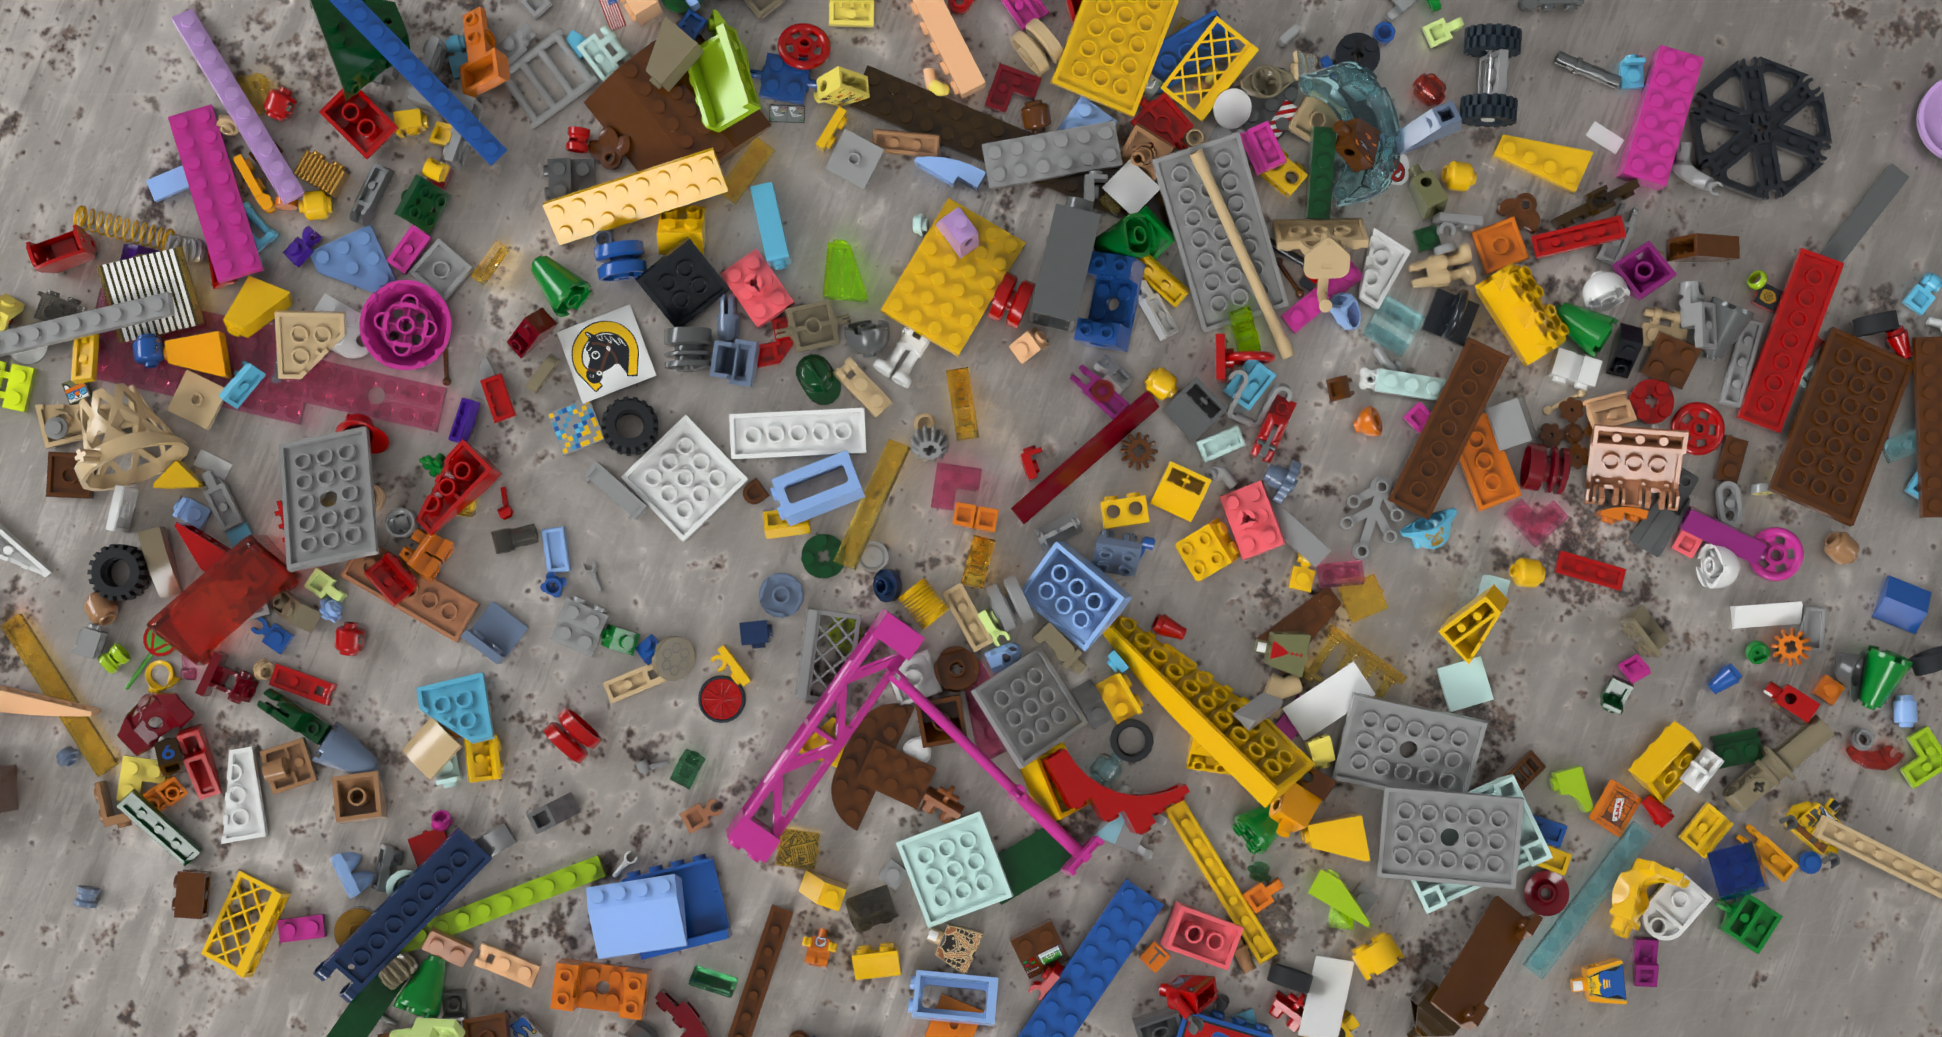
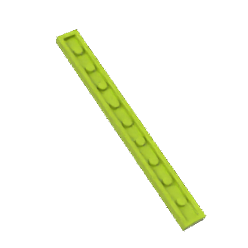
M593 856L434 917L395 957L402 952H410L422 947L432 927L454 935L603 878L607 875L600 856Z

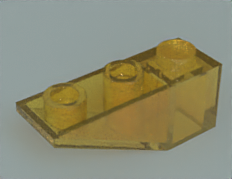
M968 367L946 370L956 439L960 441L979 438Z

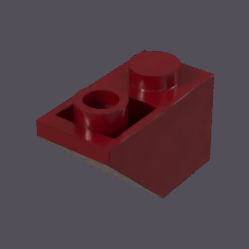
M542 307L522 320L507 343L522 359L549 336L557 323Z

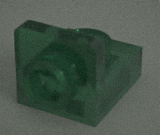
M686 749L680 757L670 780L690 790L706 759L698 752Z

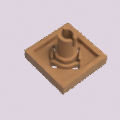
M1138 123L1120 152L1123 164L1120 167H1123L1131 159L1133 165L1138 166L1156 183L1157 178L1151 159L1173 153L1176 146ZM1149 142H1152L1154 144L1153 148H1150L1152 144H1149Z

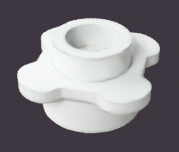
M1366 367L1362 368L1359 372L1361 375L1358 384L1359 388L1362 390L1373 389L1375 391L1377 369L1368 370Z

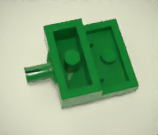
M1741 891L1732 904H1729L1721 897L1718 898L1717 901L1719 902H1716L1715 906L1726 912L1725 918L1718 929L1759 955L1783 916L1745 891Z

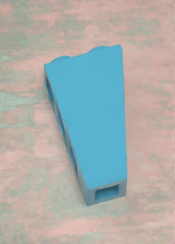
M772 182L751 186L750 189L767 263L770 268H775V270L788 268V264H791L792 260L774 185Z

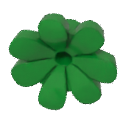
M438 453L435 458L427 455L420 458L419 462L422 463V467L425 470L430 469L429 475L435 478L436 475H440L443 469L442 462L445 460V456L441 453Z

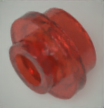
M1098 380L1092 386V396L1098 402H1107L1114 395V387L1107 380ZM1099 388H1106L1107 394L1100 395L1098 392Z

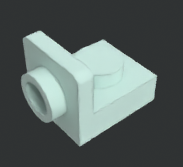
M458 753L437 774L438 780H436V785L443 784V788L457 786L456 781L463 780Z

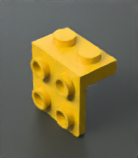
M1219 517L1175 544L1177 551L1196 581L1205 579L1241 557L1237 543L1231 539L1227 526L1220 521Z

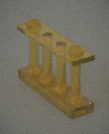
M1329 625L1325 633L1329 635L1327 638L1328 642L1310 668L1304 666L1302 676L1311 683L1314 680L1319 684L1325 681L1316 673L1335 646H1339L1341 643L1348 648L1346 650L1347 654L1332 675L1352 663L1354 659L1361 657L1366 661L1364 664L1366 667L1361 672L1366 680H1368L1373 671L1379 670L1385 674L1383 677L1384 681L1375 692L1376 695H1374L1379 698L1384 697L1391 685H1395V683L1402 685L1407 679L1404 674L1334 625Z

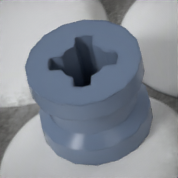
M78 885L76 889L78 896L74 899L73 904L79 907L97 908L98 902L96 897L100 894V888Z

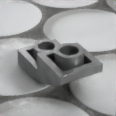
M506 822L488 829L481 836L473 838L491 856L498 854L517 842L516 837Z
M445 989L442 995L443 1016L441 1019H456L462 1026V1020L467 1019L466 989Z

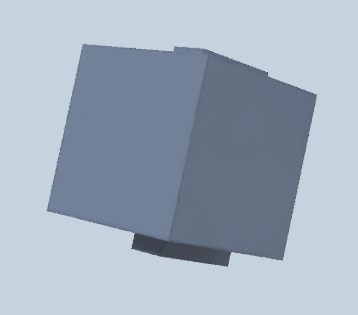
M735 339V343L715 340L709 376L729 379V384L753 387L760 351L759 342Z

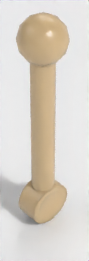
M1578 390V393L1570 397L1574 399L1578 397L1583 398L1586 396V391ZM1560 402L1552 406H1545L1543 413L1545 415L1551 414L1552 410L1559 407Z

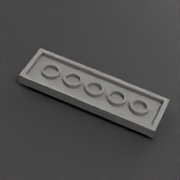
M1115 120L982 144L989 190L1123 165Z

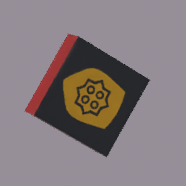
M1766 283L1764 287L1756 291L1751 303L1769 312H1774L1783 291Z

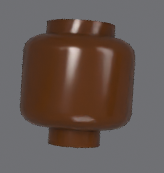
M1042 99L1025 102V106L1020 110L1024 129L1032 130L1033 134L1045 132V127L1049 126L1052 122L1049 105L1042 103Z

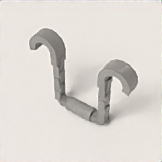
M1239 366L1233 367L1227 374L1228 379H1233L1237 374L1243 375L1226 411L1229 419L1232 418L1233 421L1249 427L1254 426V428L1261 426L1272 402L1280 391L1287 392L1285 398L1288 402L1292 399V391L1289 385L1278 383L1270 391L1257 420L1237 412L1233 413L1249 378L1246 370Z

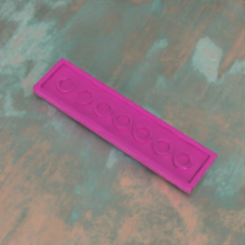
M210 104L169 116L170 127L218 282L224 283L264 271L219 126L216 125L218 120L213 105Z

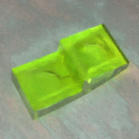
M1250 306L1228 312L1237 350L1260 351L1259 336L1255 328Z

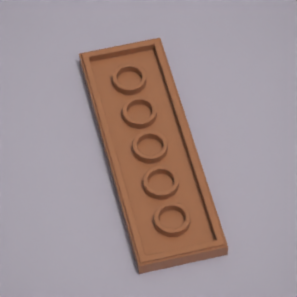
M379 546V554L349 560L340 576L390 604L364 575V572L383 558L384 553L388 550ZM397 556L402 563L403 569L415 576L417 587L415 592L400 602L395 608L454 642L459 643L462 634L467 629L481 603L437 578L432 583H429L411 571L407 563Z

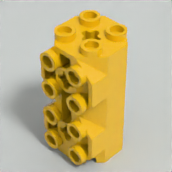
M1512 262L1474 286L1476 288L1475 292L1524 367L1566 341L1569 329L1557 315L1556 308L1552 304L1545 305L1541 303L1544 290L1533 278L1529 267L1525 265L1522 267L1515 266Z

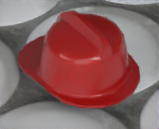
M347 414L344 422H341L335 430L336 433L366 426L369 429L372 454L382 453L389 446L388 436L385 432L375 427L372 419L365 414Z

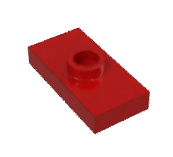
M500 373L480 380L494 423L516 417L517 414L503 374Z

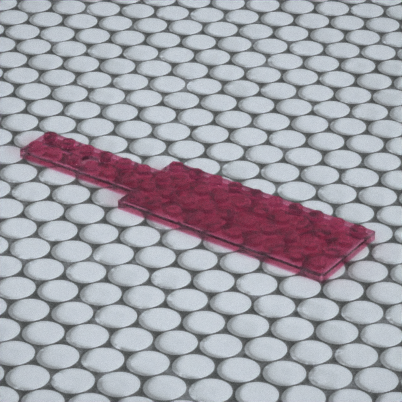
M100 288L95 309L114 305L110 290ZM115 291V295L119 304L121 303L118 292ZM122 293L124 301L127 302L125 293ZM178 305L175 306L182 329L178 330L175 316H172L176 329L172 331L167 317L165 320L169 332L165 333L162 320L158 319L162 334H158L155 320L152 321L156 337L162 339L164 347L167 340L216 331L222 332L226 337L233 378L235 377V370L239 372L244 366L242 364L243 361L251 363L266 373L265 377L238 409L225 401L221 406L223 408L301 425L305 406L308 403L353 414L361 413L375 419L438 432L447 388L320 360L302 379H278L276 329L274 326L265 325L249 338L241 335L237 337L227 331L223 321L225 315L191 308L196 325L191 326L187 309L183 306L189 325L188 328H185ZM146 322L145 324L148 330V334H150V327L148 322ZM139 324L141 334H144L142 324ZM133 325L132 328L137 340L138 334L135 325ZM125 327L129 338L128 342L125 341L122 328L99 333L97 380L115 384L124 383L126 386L133 384L138 389L174 396L186 370H190L223 387H226L232 379L169 364L165 359L158 363V367L145 368L144 365L138 364L135 361L132 347L135 340H132L128 327ZM375 387H380L385 393V398L380 404H372L368 399L369 391Z

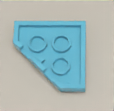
M483 672L416 688L419 709L472 744L495 739L486 680Z

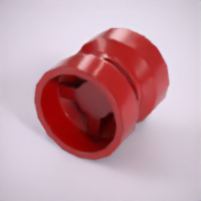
M576 126L568 127L569 141L566 142L565 149L575 153H588L587 139L590 137L591 130Z

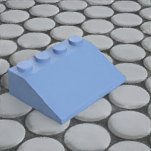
M1056 541L1021 588L1028 604L1084 652L1116 620L1133 598L1066 541Z
M676 874L586 888L588 913L598 959L688 946L682 878Z

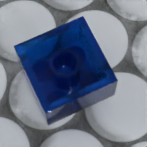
M1753 841L1707 853L1719 897L1726 901L1770 889L1758 846Z

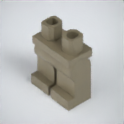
M1047 621L1032 636L1038 644L1045 641L1053 650L1054 656L1061 661L1060 664L1066 670L1070 667L1079 675L1088 666L1080 658L1083 653L1078 648H1074L1050 622Z

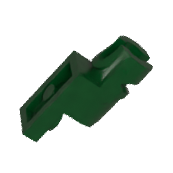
M272 688L267 689L263 694L271 700L278 701V707L267 701L264 703L259 700L257 703V707L265 713L271 715V717L294 732L301 733L317 745L322 744L333 727L299 702L290 700Z

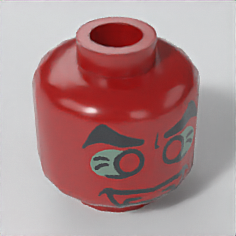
M280 86L279 90L271 89L263 104L264 109L267 111L266 115L281 122L284 119H290L297 105L296 98L292 96L293 91Z
M344 622V626L336 629L334 647L340 651L339 654L356 656L358 652L364 649L365 630L358 627V623Z

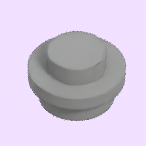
M52 417L45 424V432L52 439H62L68 433V423L61 417Z

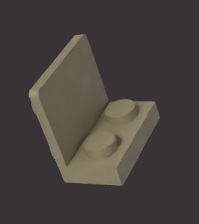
M1640 605L1620 620V623L1623 625L1621 627L1623 633L1628 638L1632 637L1636 643V650L1642 656L1659 658L1662 655L1659 649L1669 643L1670 640L1644 605Z

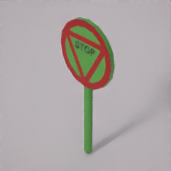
M157 621L145 630L143 643L149 654L125 686L126 690L130 689L153 655L167 656L177 648L179 633L173 624L166 621Z

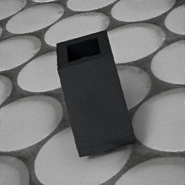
M1620 323L1612 342L1606 367L1607 374L1628 379L1643 346V328Z

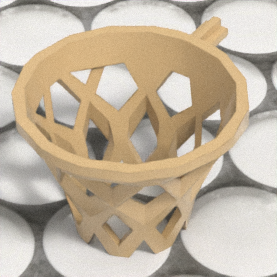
M124 383L115 384L114 397L101 388L93 392L92 403L87 398H82L79 401L78 408L84 449L76 450L77 455L74 458L78 462L74 469L83 489L107 491L115 489V485L127 487L165 472L176 460L181 461L187 456L189 449L187 442L177 437L151 410L135 385L132 384L128 388ZM123 394L128 398L129 407L123 404ZM101 398L111 405L109 417L100 408ZM123 420L133 424L132 433L127 434L119 428ZM156 423H157L158 425H160L163 430H161L160 428H158L157 425H156ZM98 431L105 434L102 443L98 438ZM159 445L162 455L157 457L144 448ZM164 445H171L172 447L166 451ZM133 452L129 470L123 471L113 460L121 455ZM140 456L150 461L138 466ZM109 465L117 472L105 474Z

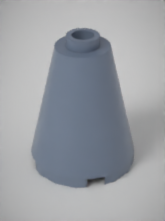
M337 721L333 725L337 729L329 731L316 752L320 756L318 758L314 756L312 759L315 763L350 774L376 771L379 767V764L376 763L378 758Z

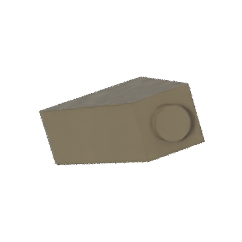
M667 17L663 19L646 72L651 76L649 81L658 89L663 87L669 92L704 53V50Z

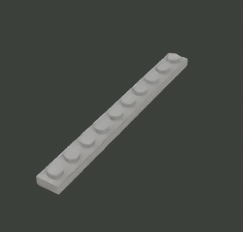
M160 293L0 332V357L175 316L172 293Z

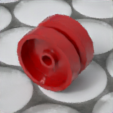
M1006 272L993 296L988 318L999 322L1002 320L1005 311L1008 310L1006 325L1017 330L1036 283L1025 279L1021 282L1018 291H1015L1018 278L1016 275Z
M565 707L557 715L561 724L551 722L543 731L561 752L574 762L580 764L588 756L586 747L594 749L602 741V738L580 715L572 709Z

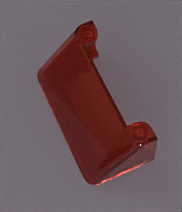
M251 534L235 545L147 623V627L195 665L202 664L205 666L210 662L212 654L215 652L214 649L280 591L286 589L291 591L300 583L298 580L302 577V574L299 571L290 572L287 570L286 556L267 535Z

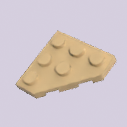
M276 310L275 329L278 379H302L347 334L346 312Z

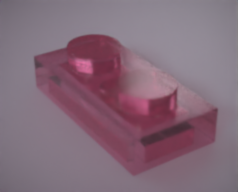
M1362 560L1318 564L1316 567L1319 588L1364 585L1365 583Z

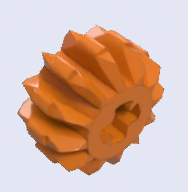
M1795 628L1790 629V636L1783 629L1781 630L1783 639L1777 635L1774 636V639L1780 643L1779 645L1771 644V648H1779V651L1774 652L1773 656L1783 655L1779 663L1783 664L1788 658V666L1792 667L1793 659L1796 660L1798 665L1802 664L1800 656L1809 659V656L1803 652L1804 650L1811 651L1812 647L1804 646L1805 643L1810 641V638L1801 640L1804 635L1803 631L1798 632L1795 637ZM1792 641H1795L1797 651L1795 653L1791 651L1790 654L1787 652L1788 647L1786 644L1788 642L1792 644Z

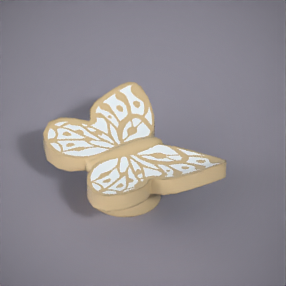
M1295 50L1293 52L1294 61L1290 64V71L1293 73L1295 80H1302L1305 77L1314 86L1322 85V78L1315 75H1305L1311 72L1320 73L1316 68L1318 58L1312 53L1304 56L1300 50Z

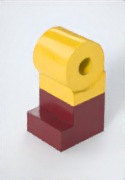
M431 157L427 159L422 170V175L427 177L426 180L445 191L454 173V170L449 165Z

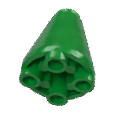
M1263 805L1238 814L1234 818L1235 824L1232 825V829L1237 836H1242L1246 842L1247 850L1252 855L1266 852L1279 836L1276 833L1279 823L1269 816L1270 805L1266 808Z
M429 954L428 959L422 962L397 996L393 1006L404 1011L408 1007V1013L419 1017L423 1016L424 1013L423 1018L438 1019L446 973V960Z

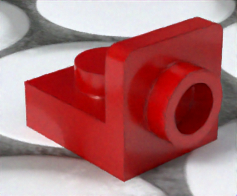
M1035 445L1022 449L1024 453L1019 456L1028 481L1036 479L1038 477L1037 473L1040 472L1036 459L1032 460L1031 456L1040 454L1043 450L1042 447L1036 449Z

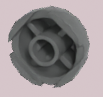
M871 320L850 323L848 327H844L846 343L855 353L863 354L865 358L875 357L876 352L883 350L888 344L890 330L887 321L878 320V324H874Z

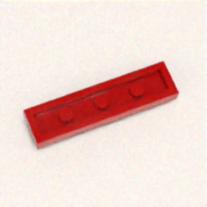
M1617 215L1531 236L1535 258L1540 259L1625 239L1626 232L1622 216Z

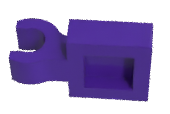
M307 226L302 232V239L297 236L282 253L299 268L314 252L311 247L320 241L321 236L316 231L314 232L310 226Z

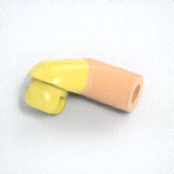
M1213 65L1206 68V73L1213 72ZM1216 74V79L1218 80L1220 74ZM1214 75L1205 76L1204 81H1201L1202 90L1213 87L1215 84ZM1198 83L1192 84L1193 91L1199 90Z
M934 68L923 70L926 89L932 91L936 96H947L950 88L947 84L936 80Z

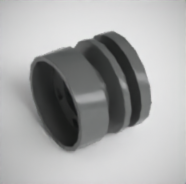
M673 327L664 329V345L675 347V351L664 353V357L675 359L665 362V369L678 372H698L711 368V361L702 360V358L711 357L712 352L702 350V347L712 344V329L707 327Z

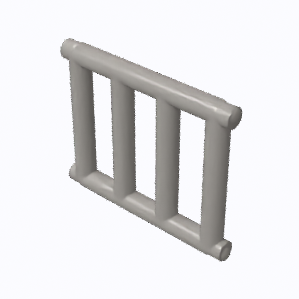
M562 28L554 31L509 65L510 75L521 68L548 105V108L538 115L511 77L510 80L504 83L531 120L529 123L533 129L599 82L598 77L591 75L566 41ZM555 42L558 43L585 80L576 88L572 87L545 50ZM537 55H539L566 92V95L557 102L528 64Z

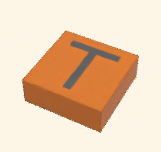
M1154 940L1139 956L1155 973L1171 957Z

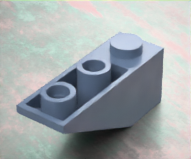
M1453 100L1432 108L1396 131L1397 155H1403L1460 131L1462 118Z

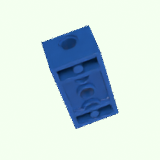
M1092 251L1087 273L1096 278L1088 319L1078 317L1074 335L1075 341L1088 347L1128 352L1145 268L1144 263L1131 256ZM1113 299H1118L1119 306L1117 309L1110 310V302Z

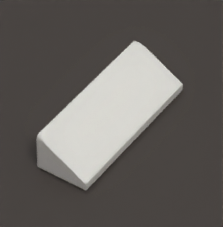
M1802 601L1730 606L1732 629L1801 624L1803 603Z

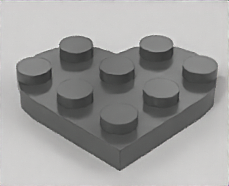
M1296 80L1278 95L1271 98H1256L1248 95L1251 100L1252 109L1248 120L1242 125L1244 130L1247 131L1266 121L1270 123L1285 100L1294 104L1298 97ZM1241 84L1234 87L1246 93V91L1241 88ZM1281 117L1276 121V128L1283 131L1277 141L1284 136L1289 126L1287 118Z

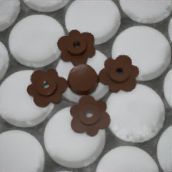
M1569 397L1566 401L1560 402L1559 410L1562 411L1560 414L1561 418H1567V421L1571 424L1567 425L1563 431L1559 429L1557 423H1545L1541 426L1542 432L1539 433L1538 437L1540 440H1543L1542 444L1546 448L1559 446L1560 440L1563 438L1567 442L1573 443L1569 449L1571 456L1570 467L1573 466L1575 469H1580L1582 466L1587 465L1588 450L1581 448L1578 442L1582 440L1583 435L1588 437L1590 441L1593 429L1590 421L1584 431L1580 425L1575 424L1578 418L1584 415L1582 411L1583 402Z

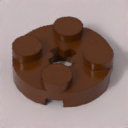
M953 646L943 650L934 664V673L938 683L946 691L963 692L977 683L980 667L978 659L973 653L964 647ZM955 664H958L959 667H963V670L960 671V674H955V672H951V670L954 669Z

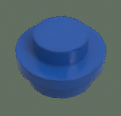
M1806 851L1798 859L1799 868L1807 874H1814L1822 866L1821 857L1813 851Z

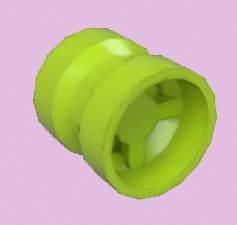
M114 643L107 653H102L98 656L99 663L110 674H114L119 670L121 664H126L131 660L127 650L119 643Z

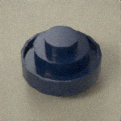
M884 569L876 573L873 581L876 597L882 602L896 601L900 597L902 581L895 570Z

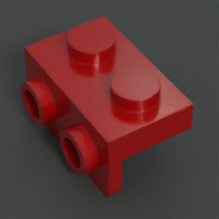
M387 551L384 553L383 558L364 572V575L387 601L395 607L415 592L417 580L411 572H406L403 569L402 563L396 555H391Z

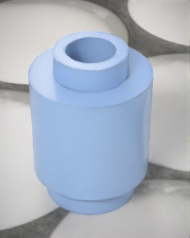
M1914 695L1895 696V701H1893L1894 723H1899L1900 728L1913 727V723H1918L1917 701L1914 700Z

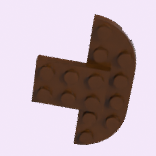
M890 703L868 712L852 734L836 768L831 785L832 801L840 818L856 831H858L876 791L918 809L936 771V767L896 749L915 708L913 706Z

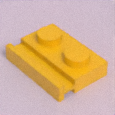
M1706 802L1679 834L1678 838L1702 858L1706 859L1734 823L1729 821L1710 803Z

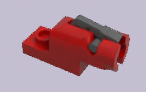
M1276 395L1249 453L1252 457L1256 458L1260 455L1263 457V462L1270 464L1297 403L1291 400L1288 402L1285 397Z

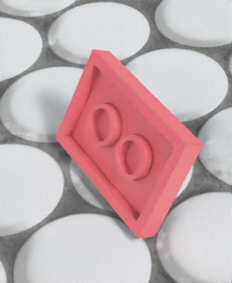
M757 248L720 273L758 329L795 304Z
M1262 480L1220 496L1243 560L1286 544Z

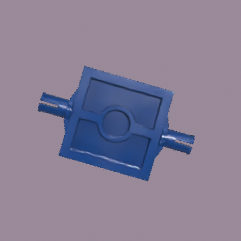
M767 52L766 62L762 70L750 69L751 77L761 80L760 98L804 105L809 88L817 89V80L811 79L810 70H800L789 66L782 60L779 54ZM798 58L801 61H808V59Z

